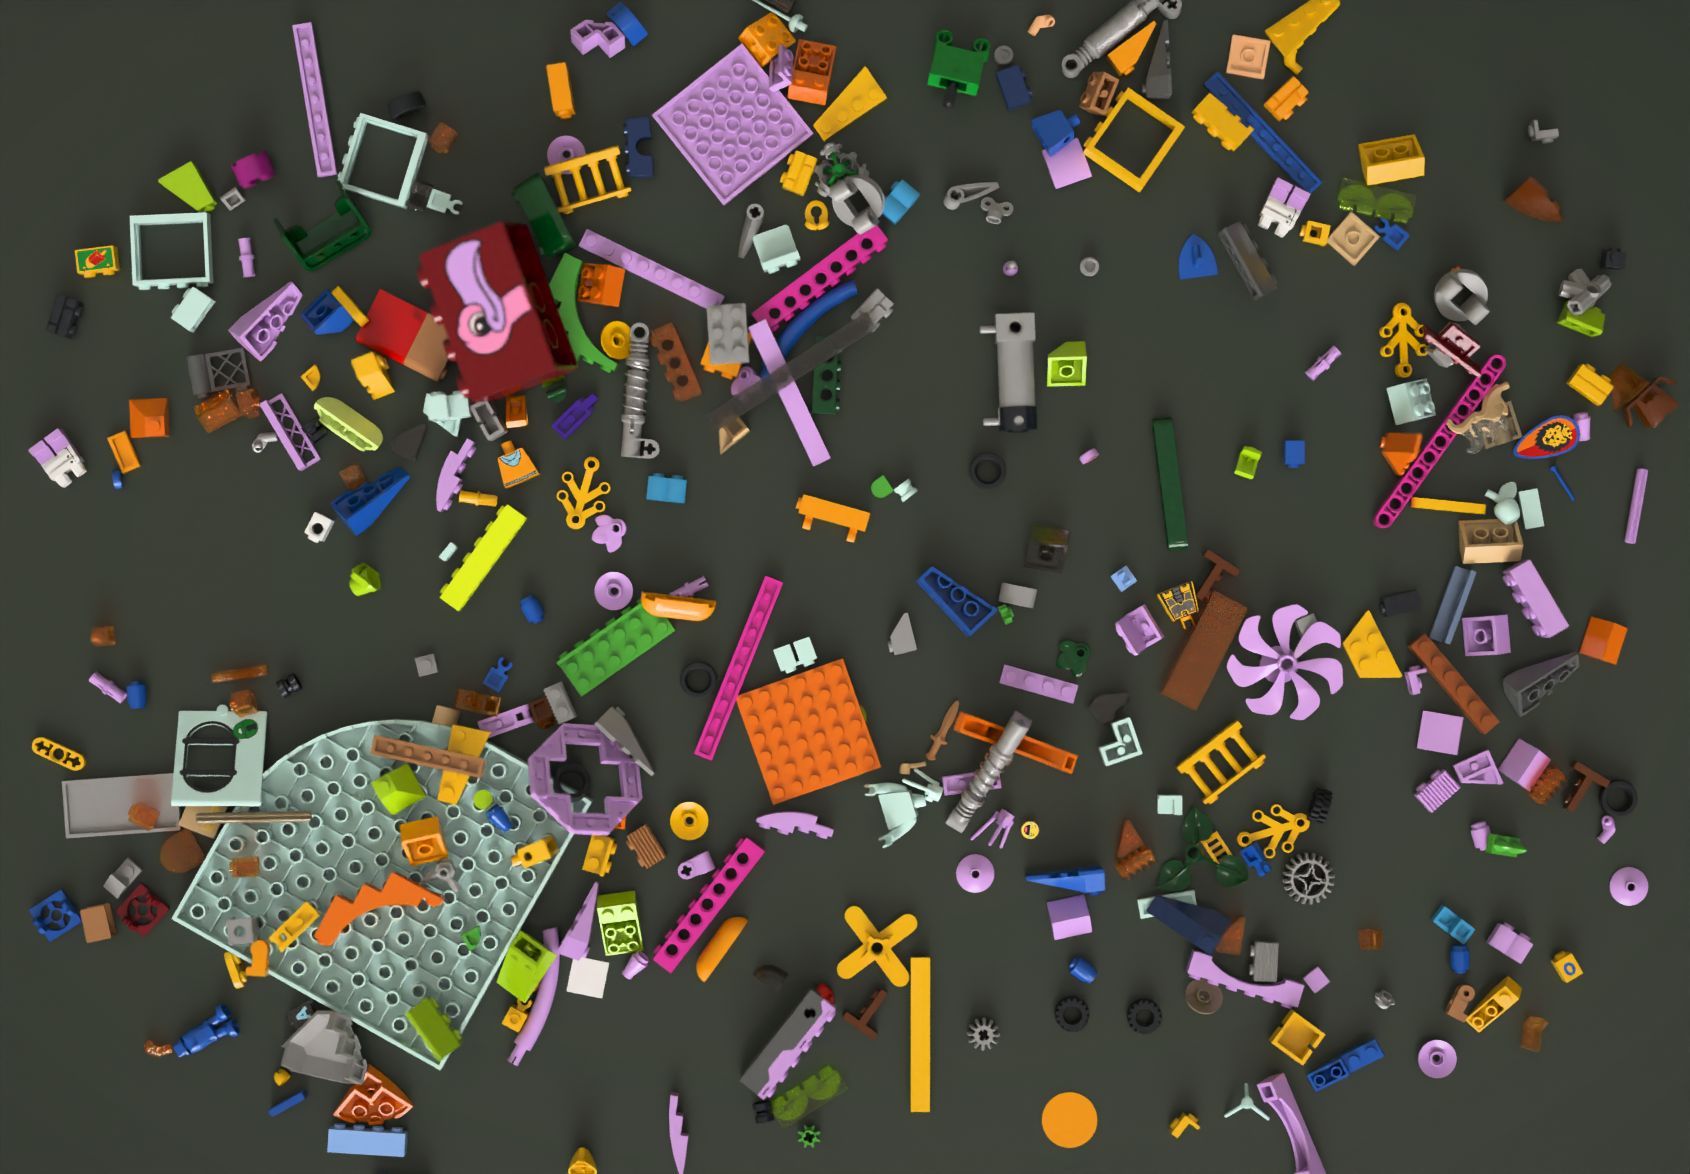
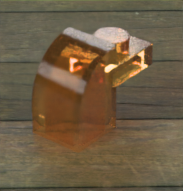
M457 688L453 707L497 717L501 698L482 692Z

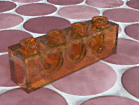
M671 322L652 330L650 340L653 347L657 346L660 353L657 356L661 365L665 364L668 370L664 373L668 382H673L675 389L672 392L675 399H680L681 403L702 395L703 393L674 324ZM665 341L673 343L671 350L665 351L662 345ZM674 358L679 359L681 362L680 366L676 369L670 367V361ZM680 376L688 378V383L685 386L678 385L677 380Z

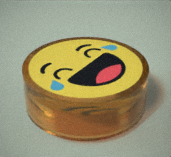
M1027 820L1022 823L1020 832L1025 839L1033 840L1039 835L1040 828L1035 821Z

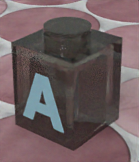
M311 999L287 1012L289 1015L287 1019L292 1027L295 1026L298 1029L317 1010Z

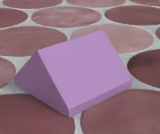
M1518 738L1497 770L1530 791L1551 759L1539 749Z
M1084 894L1046 902L1054 940L1092 932L1090 915Z

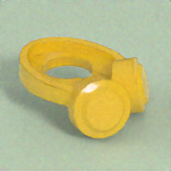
M815 200L807 205L805 210L806 222L804 224L806 228L810 230L825 229L830 224L827 220L828 210L825 204ZM815 206L822 209L818 224L814 222V217L811 215V209Z

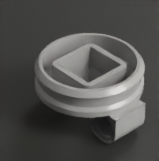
M851 175L840 180L830 188L833 208L841 221L852 226L858 234H863L878 225L880 222L878 218L884 210L885 198L882 189L874 180L864 175ZM858 190L861 191L870 205L859 213L848 199Z
M1456 269L1448 272L1438 281L1434 291V300L1438 310L1446 318L1453 321L1470 320L1473 324L1477 325L1490 312L1489 307L1486 306L1488 299L1487 287L1483 279L1476 272L1468 269ZM1462 284H1464L1473 294L1461 306H1458L1452 299L1463 289Z

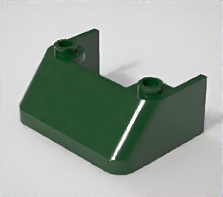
M538 172L514 187L512 197L516 204H521L540 242L537 246L542 256L546 254L551 261L578 246L572 239L544 183L543 177Z
M339 180L336 183L343 196L339 197L335 202V208L338 213L305 232L298 225L291 226L285 230L277 218L273 219L281 238L307 271L317 270L365 241L371 235L367 222Z

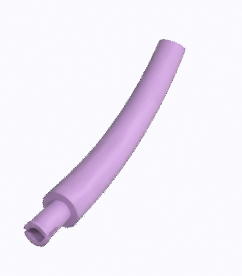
M557 927L543 930L544 945L556 953L557 957L541 979L532 1009L514 1040V1043L517 1045L507 1060L512 1063L516 1056L517 1058L513 1063L516 1066L519 1065L526 1050L531 1051L553 1003L560 963V954L557 953L560 947Z

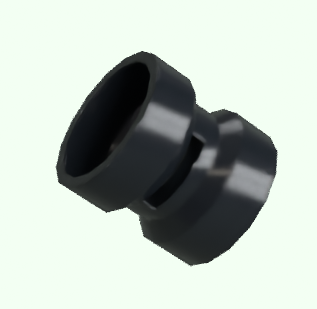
M317 417L308 421L301 428L304 433L310 436V441L313 444L328 434V431L321 427Z
M294 673L288 675L287 679H281L276 682L284 698L291 696L293 692L302 690V685Z
M771 1100L758 1101L752 1104L753 1110L756 1111L755 1121L757 1124L774 1120V1114L771 1112Z

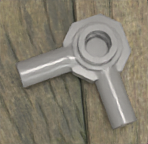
M444 860L437 863L434 872L423 876L425 883L437 878L447 880L454 893L461 889L454 878L456 869L450 861Z

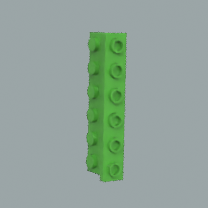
M640 598L636 601L638 604L632 609L629 606L623 610L620 618L617 620L612 618L606 622V628L601 631L598 628L590 634L591 638L586 642L583 639L574 645L575 649L572 652L565 651L558 656L560 660L556 663L561 667L582 697L676 631L666 617L649 614L643 608Z

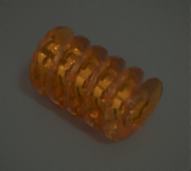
M1550 764L1552 769L1546 768L1545 770L1548 775H1540L1543 781H1535L1538 787L1533 785L1530 787L1533 793L1526 792L1539 805H1548L1545 799H1553L1550 793H1558L1555 787H1563L1560 782L1561 780L1568 782L1565 774L1552 764Z
M1140 845L1141 852L1133 849L1134 856L1127 853L1128 860L1120 857L1121 864L1114 861V866L1124 882V877L1131 880V873L1138 876L1137 869L1144 872V865L1151 868L1150 861L1155 864L1158 863L1148 846L1146 848Z

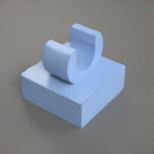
M1126 565L1110 576L1121 592L1137 582Z

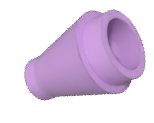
M1588 412L1573 414V420H1575L1580 430L1579 441L1590 440L1591 416H1588Z
M641 951L633 953L622 974L627 979H631L648 966V957Z

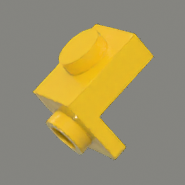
M1183 1112L1179 1118L1176 1117L1171 1122V1129L1169 1131L1178 1138L1188 1124H1191L1198 1130L1200 1128V1125L1197 1123L1199 1120L1191 1113L1186 1115Z

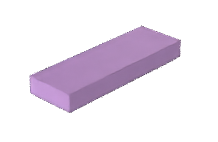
M975 772L942 776L944 796L961 794L965 786L970 785V779L975 777ZM1000 774L998 775L999 780L993 783V789L1001 788Z

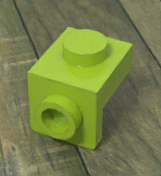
M1244 446L1239 454L1234 474L1252 480L1262 452L1254 447Z

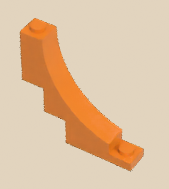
M393 871L382 890L366 882L363 884L355 901L341 894L335 895L314 937L318 939L317 942L324 946H328V944L333 945L345 927L367 911L397 904L419 906L423 898L426 899L425 902L436 907V905L441 906L446 897Z

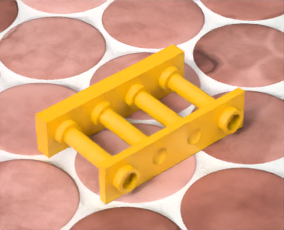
M618 145L544 167L546 176L551 175V178H554L562 204V206L557 207L559 213L562 212L563 215L574 212L573 208L614 196L622 198L629 195L628 192L632 191L631 186L624 187L616 161L617 155L620 154ZM605 158L606 161H609L617 187L616 190L606 192L598 168L599 160ZM588 164V167L591 168L599 194L589 198L587 197L579 171L581 169L580 166ZM568 169L572 172L580 197L579 201L573 203L568 201L561 178L562 171Z
M1238 720L1233 721L1175 766L1181 774L1184 772L1188 773L1205 795L1201 799L1204 804L1215 802L1219 798L1217 796L1250 769L1253 767L1257 769L1264 763L1263 759L1266 756L1262 753L1257 756L1241 736L1239 729L1242 728V725ZM1229 737L1235 739L1251 760L1243 768L1225 746L1226 743L1224 741ZM1213 749L1219 750L1236 772L1229 779L1225 778L1211 760L1209 752ZM1199 760L1206 764L1221 784L1213 791L1210 790L1194 769V764Z

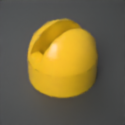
M284 1069L278 1070L279 1073H274V1080L279 1086H282L291 1077Z

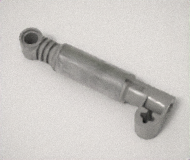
M1132 0L1084 40L1082 47H1079L1074 53L1063 58L1062 73L1067 78L1077 77L1088 63L1105 55L1112 47L1129 35L1130 32L1140 26L1147 19V15L1156 8L1168 19L1177 18L1181 13L1182 1L1170 0V3L1166 2L1162 5L1165 0ZM1069 63H1074L1077 67L1070 70L1066 66Z

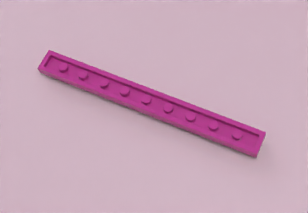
M765 576L694 754L712 761L783 582Z

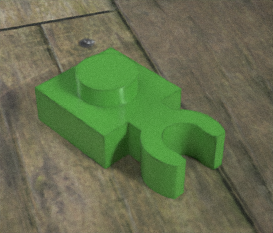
M1005 604L998 606L997 608L1005 625L1013 622L1012 617H1014L1011 607H1007Z

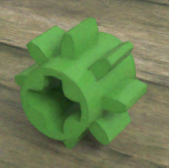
M804 1124V1130H798V1133L802 1135V1137L798 1138V1142L803 1141L804 1148L807 1145H811L814 1148V1142H820V1138L816 1137V1135H819L821 1131H815V1124L811 1127H807ZM807 1132H809L810 1135L814 1134L812 1136V1140H809V1138L806 1137Z

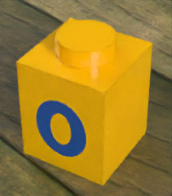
M1568 951L1557 953L1554 956L1555 958L1551 960L1562 981L1566 983L1583 974L1574 956Z

